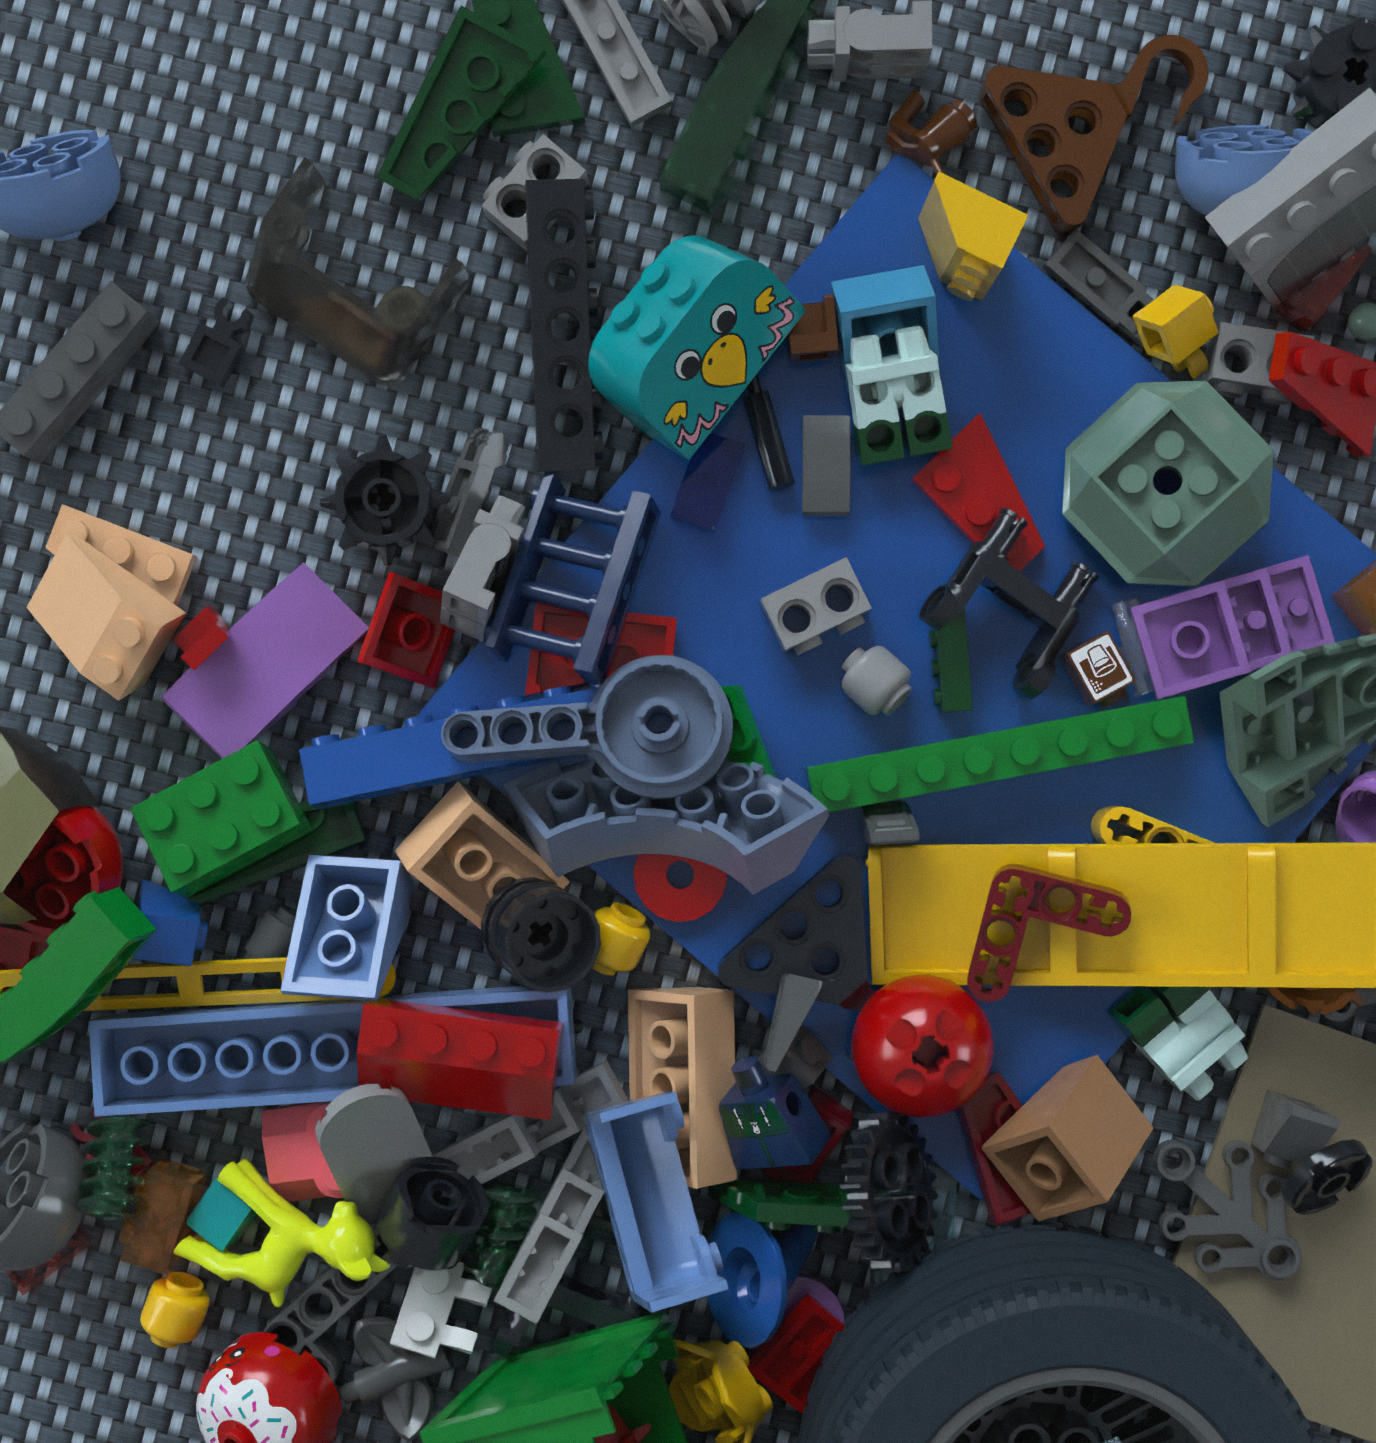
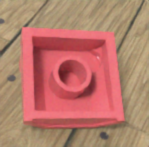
M331 1101L299 1103L262 1110V1142L269 1185L287 1202L328 1196L343 1198L315 1135L318 1119L322 1122L323 1118L327 1115L325 1108Z

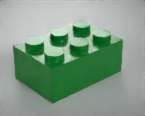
M259 740L130 808L170 892L187 898L313 831L273 750Z

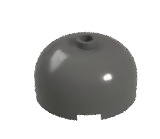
M24 1123L15 1128L0 1143V1167L8 1158L6 1173L0 1171L1 1270H28L44 1264L53 1258L70 1241L78 1229L88 1206L91 1193V1172L84 1152L70 1137L41 1123L36 1126Z

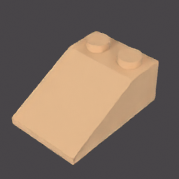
M72 531L65 535L26 607L78 672L118 701L145 685L186 614L185 611Z
M457 782L394 850L411 875L480 930L481 920L487 903L501 887L516 879L536 877L550 881L562 889L570 882L564 875L557 877L535 848L460 782Z

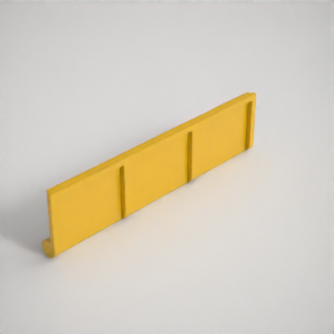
M1376 842L869 845L868 859H866L865 864L868 867L872 985H887L894 980L912 975L938 976L958 985H967L968 971L994 874L1002 866L1020 864L1122 892L1127 897L1131 906V922L1128 928L1121 934L1110 937L1029 917L1011 986L1376 988ZM1011 876L1009 883L1000 882L999 886L1006 889L1003 909L1009 910L1020 917L1022 911H1012L1016 894L1018 892L1026 893L1027 889L1020 886L1019 877ZM1058 887L1049 892L1046 901L1052 910L1065 912L1073 907L1075 897L1070 890ZM1083 893V907L1078 917L1086 919L1087 909L1101 913L1103 923L1110 924L1113 917L1121 918L1122 914L1117 912L1115 902L1108 901L1105 908L1090 906L1089 899L1092 895ZM993 904L992 906L993 910L1002 909L996 904ZM996 921L988 927L987 934L993 943L1006 945L1014 939L1015 930L1011 924L1005 921ZM985 950L980 952L981 955L989 954ZM990 954L986 973L976 974V976L983 979V985L1003 982V980L996 977L999 957ZM1001 957L1007 962L1010 960V957Z

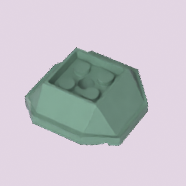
M1207 381L1136 383L1066 448L1062 515L1127 584L1196 587L1269 521L1274 450ZM1171 470L1180 477L1181 487L1174 494H1161L1154 488V476L1160 471Z

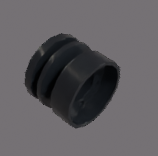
M536 877L516 879L501 887L487 903L481 920L482 943L489 957L528 988L546 993L566 990L583 980L595 965L601 947L600 926L592 909L578 897L564 891L556 884ZM532 923H534L533 925L536 929V932L533 935L531 929L529 928Z

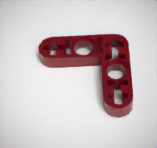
M1020 864L1002 866L995 872L973 951L967 979L970 992L975 998L983 1002H995L1007 995L1029 917L1101 936L1113 937L1125 931L1131 922V906L1127 897L1122 892L1113 888ZM1011 876L1019 877L1020 886L1027 889L1026 893L1018 892L1015 896L1012 911H1022L1020 917L1009 910L1003 909L1006 889L999 886L1000 882L1009 883ZM1058 887L1070 890L1075 897L1073 907L1065 912L1052 910L1046 901L1050 891ZM1083 893L1092 895L1089 899L1090 906L1105 908L1108 901L1115 902L1117 912L1122 914L1121 918L1113 917L1110 924L1103 923L1101 913L1087 909L1086 919L1078 917L1083 907ZM993 904H996L1002 909L993 910L992 906ZM1005 921L1014 928L1015 937L1009 944L997 945L989 939L987 929L993 922ZM985 950L989 954L981 955L980 952ZM991 954L999 957L996 977L1003 980V982H994L992 988L988 989L982 987L983 979L976 976V974L986 973ZM1001 957H1010V960L1007 962Z

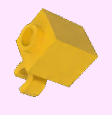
M1174 284L1132 316L1147 355L1171 363L1177 373L1188 368L1191 378L1194 379L1209 368L1208 360L1200 347L1219 332L1212 315L1214 313L1213 305L1204 293Z

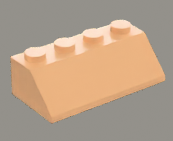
M704 987L628 989L630 1101L663 1092H676L684 1118V1127L678 1129V1139L675 1141L688 1187L698 1189L737 1180V1170L733 1163L719 1112L720 1101L736 1083L731 1070L735 1064L734 990Z

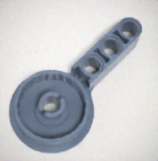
M654 655L631 661L613 672L601 685L589 705L587 702L458 712L452 714L444 722L441 729V738L448 751L456 759L466 763L573 755L589 756L598 763L604 773L614 783L626 791L646 798L668 799L682 796L698 789L716 774L730 749L733 720L730 705L724 691L706 670L683 658ZM666 713L674 721L670 729L661 734L649 731L646 725L648 719L653 714ZM561 720L573 722L575 724V732L568 740L556 741L551 738V728L555 723ZM518 723L526 726V736L520 743L509 745L503 742V732L509 725ZM466 727L477 729V740L472 746L464 749L455 746L454 741L458 731Z

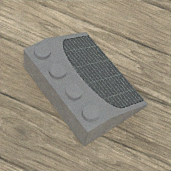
M1370 87L1294 146L1290 153L1262 179L1249 188L1232 195L1205 216L1206 220L1273 308L1376 231V94Z

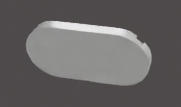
M380 1084L360 1085L343 1092L325 1108L327 1115L323 1118L322 1122L318 1119L315 1127V1135L319 1147L345 1201L356 1203L358 1214L366 1222L377 1223L379 1210L402 1171L408 1168L410 1163L417 1158L433 1157L406 1095L403 1091L391 1086L392 1090L381 1089Z

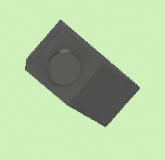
M1267 1090L1251 1144L1264 1152L1263 1160L1291 1169L1293 1162L1302 1164L1310 1156L1325 1147L1337 1131L1340 1119L1310 1102Z

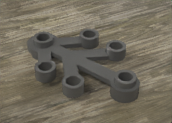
M1171 1139L1163 1141L1156 1147L1153 1154V1162L1157 1171L1171 1181L1182 1180L1218 1213L1184 1215L1179 1210L1169 1209L1163 1212L1159 1218L1161 1232L1173 1241H1180L1187 1236L1240 1234L1252 1245L1251 1247L1221 1249L1211 1241L1201 1242L1196 1246L1193 1257L1195 1263L1204 1272L1216 1273L1222 1268L1257 1267L1264 1276L1273 1280H1284L1297 1272L1301 1265L1302 1252L1297 1241L1287 1234L1286 1206L1281 1192L1286 1179L1278 1173H1264L1257 1182V1190L1266 1200V1232L1252 1219L1250 1167L1254 1163L1255 1155L1249 1145L1240 1140H1232L1223 1148V1160L1230 1167L1231 1199L1195 1167L1194 1154L1185 1144ZM1236 1148H1244L1246 1152L1245 1159L1240 1163H1233L1231 1160V1154ZM1171 1150L1178 1151V1162L1173 1166L1165 1165L1164 1157L1166 1153ZM1272 1180H1279V1192L1275 1195H1268L1266 1192L1267 1184ZM1175 1217L1181 1218L1182 1226L1180 1230L1168 1232L1167 1223L1169 1220ZM1275 1247H1281L1283 1249L1282 1258L1277 1262H1271L1269 1260L1270 1251ZM1215 1250L1217 1253L1215 1262L1209 1265L1203 1264L1202 1256L1204 1252Z

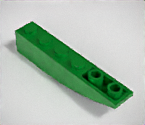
M120 887L100 894L97 891H92L80 899L73 908V911L76 913L69 923L60 926L47 938L46 943L49 947L42 955L35 957L22 968L20 975L23 978L19 983L0 995V1065L41 1044L73 1021L106 990L157 930Z

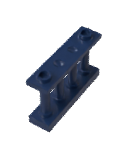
M545 472L541 485L536 486L532 492L530 500L531 514L496 615H492L487 622L485 646L498 660L508 662L513 645L570 658L574 664L573 668L585 682L601 686L605 682L661 511L650 494L637 491L632 492L628 506L624 505L621 509L566 497V489L555 473ZM558 514L616 527L618 536L614 548L603 552L550 539ZM543 557L602 571L604 578L599 593L595 592L592 596L535 583ZM528 601L586 614L589 622L584 637L573 640L521 627L520 624Z

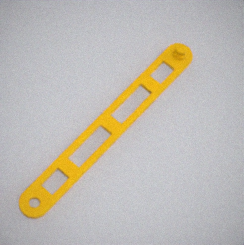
M287 957L192 961V966L170 963L127 964L115 979L176 976L179 993L121 996L100 995L84 1011L351 999L283 994L280 991L281 989L204 991L202 975L280 972L281 980L283 981ZM392 963L378 998L388 994L394 986L396 972ZM22 969L0 971V995L4 993V987H13L23 978L20 975Z

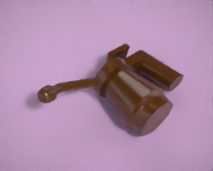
M913 90L889 120L888 125L891 130L887 132L886 143L902 157L917 158L925 166H932L936 175L938 172L945 174L939 163L941 155L967 142L971 134L978 127L977 119L966 103L955 99L949 104L941 105L922 130H916L910 123L922 109L925 102L922 95Z

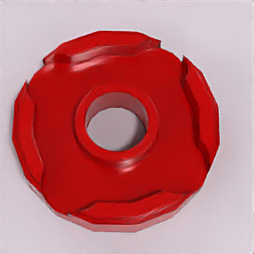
M638 854L633 870L635 890L644 906L658 917L675 922L696 920L710 912L722 898L727 882V873L701 861L674 855ZM676 861L687 862L694 870L693 881L683 888L671 885L666 876L668 867Z

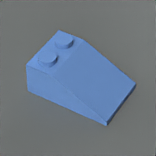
M308 855L280 990L283 994L368 1001L378 1000L406 927L414 885L413 879L401 861Z

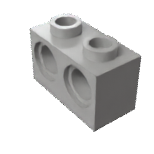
M544 134L535 144L532 141L527 142L514 158L513 163L516 166L505 179L501 176L497 177L483 195L485 202L482 204V208L486 217L526 252H528L526 213L518 218H512L505 214V209L510 202L514 200L525 201V181L538 180L535 178L537 170L544 165H553L560 170L559 175L555 179H584V188L588 184L586 170ZM555 218L548 223L547 231L558 218Z
M1226 322L1217 324L1219 333L1207 341L1205 356L1208 360L1209 368L1203 372L1202 381H1207L1222 397L1240 398L1243 396V393L1261 395L1260 401L1273 405L1289 404L1290 399L1269 381L1275 335L1284 331ZM1299 334L1314 340V336ZM1225 352H1232L1239 356L1242 362L1240 373H1234L1225 366Z
M847 557L761 598L759 601L783 652L794 648L797 656L823 644L819 635L835 627L839 634L842 635L864 624L865 621L862 614L872 609ZM832 587H842L847 590L851 597V604L848 610L843 612L831 610L825 601L827 590ZM791 607L803 609L809 618L807 629L800 633H793L787 630L782 621L784 611Z

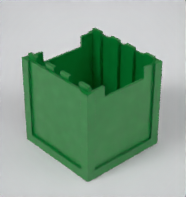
M666 1311L511 1351L508 1358L500 1355L419 1432L422 1442L596 1443L594 1437L611 1434L616 1431L608 1406L611 1404L631 1430L650 1423L652 1429L642 1443H688L659 1362L680 1356L672 1336L676 1329L675 1322H669Z

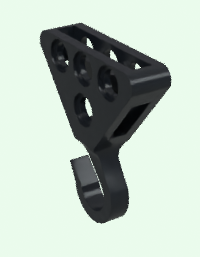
M844 853L837 854L719 960L718 976L720 981L728 987L778 995L781 977L785 973L824 981L815 1001L838 1004L844 1009L861 1011L865 1003L876 991L868 984L861 866L854 857ZM827 879L837 881L841 889L839 899L831 905L818 903L815 898L817 885ZM796 911L804 915L806 920L805 929L798 936L789 937L780 931L779 923L783 915ZM756 943L767 946L771 951L769 962L761 968H752L744 961L746 949ZM822 947L832 948L837 953L835 966L826 972L815 970L811 964L812 955L817 949ZM846 1052V1058L853 1060L852 1052ZM912 1056V1059L914 1058L917 1062L922 1063L921 1061H918L914 1056Z

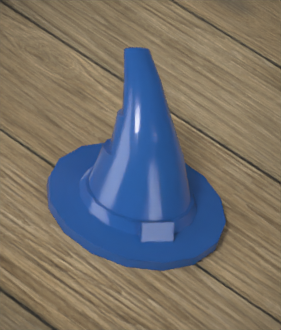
M732 1212L718 1221L709 1237L708 1243L715 1242L717 1244L723 1263V1271L717 1272V1275L727 1280L729 1289L708 1295L707 1298L714 1319L721 1332L729 1340L736 1341L742 1347L750 1349L757 1348L772 1340L782 1324L787 1302V1292L794 1284L817 1239L818 1231L813 1230L812 1225L795 1224L790 1231H785L775 1238L771 1230L764 1226V1222H756L738 1212Z

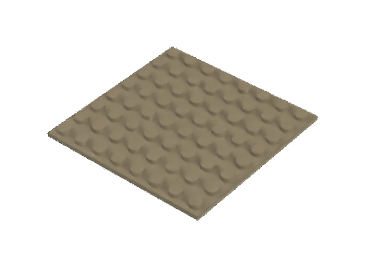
M1262 1004L1246 1049L1248 1059L1240 1066L1203 1175L1231 1199L1230 1167L1224 1162L1222 1151L1224 1146L1232 1140H1240L1249 1145L1255 1155L1254 1163L1250 1167L1252 1219L1266 1232V1200L1257 1190L1258 1179L1264 1173L1275 1172L1287 1180L1292 1172L1301 1165L1293 1162L1292 1168L1287 1169L1263 1160L1264 1152L1251 1144L1267 1090L1310 1102L1339 1118V1127L1325 1147L1342 1140L1355 1139L1365 1146L1367 1152L1372 1157L1373 1166L1367 1178L1356 1190H1352L1349 1193L1346 1188L1335 1194L1339 1201L1332 1207L1318 1213L1298 1214L1285 1201L1287 1234L1297 1241L1302 1252V1261L1299 1269L1287 1279L1273 1280L1267 1278L1257 1267L1222 1268L1216 1273H1207L1195 1263L1193 1257L1194 1250L1198 1244L1204 1241H1211L1221 1249L1251 1247L1252 1245L1240 1234L1187 1236L1179 1241L1172 1263L1176 1265L1175 1268L1180 1267L1197 1280L1228 1310L1282 1378L1284 1384L1298 1402L1306 1419L1376 1443V1044ZM1236 1148L1232 1152L1231 1160L1233 1163H1240L1245 1159V1149ZM1272 1180L1266 1186L1268 1195H1275L1280 1190L1279 1180ZM1197 1194L1195 1195L1189 1215L1218 1214ZM1281 1247L1273 1248L1269 1253V1260L1271 1262L1279 1261L1283 1256V1249ZM1207 1250L1202 1256L1203 1264L1209 1265L1214 1263L1217 1258L1216 1251Z

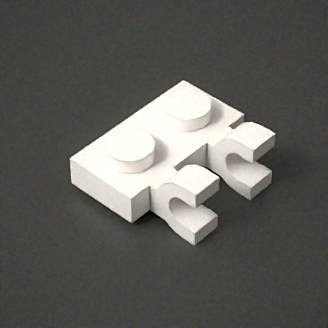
M461 1262L453 1269L432 1271L415 1267L390 1345L434 1359L440 1345L472 1355L478 1333L446 1324L455 1298L486 1308L492 1286L461 1278L465 1268V1264Z

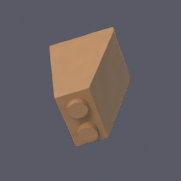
M1094 1055L1063 1066L984 1143L981 1149L1039 1222L1108 1202L1153 1130V1126L1100 1057Z

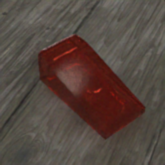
M1368 245L1364 246L1276 308L1275 312L1298 331H1306L1317 323L1372 254V248Z

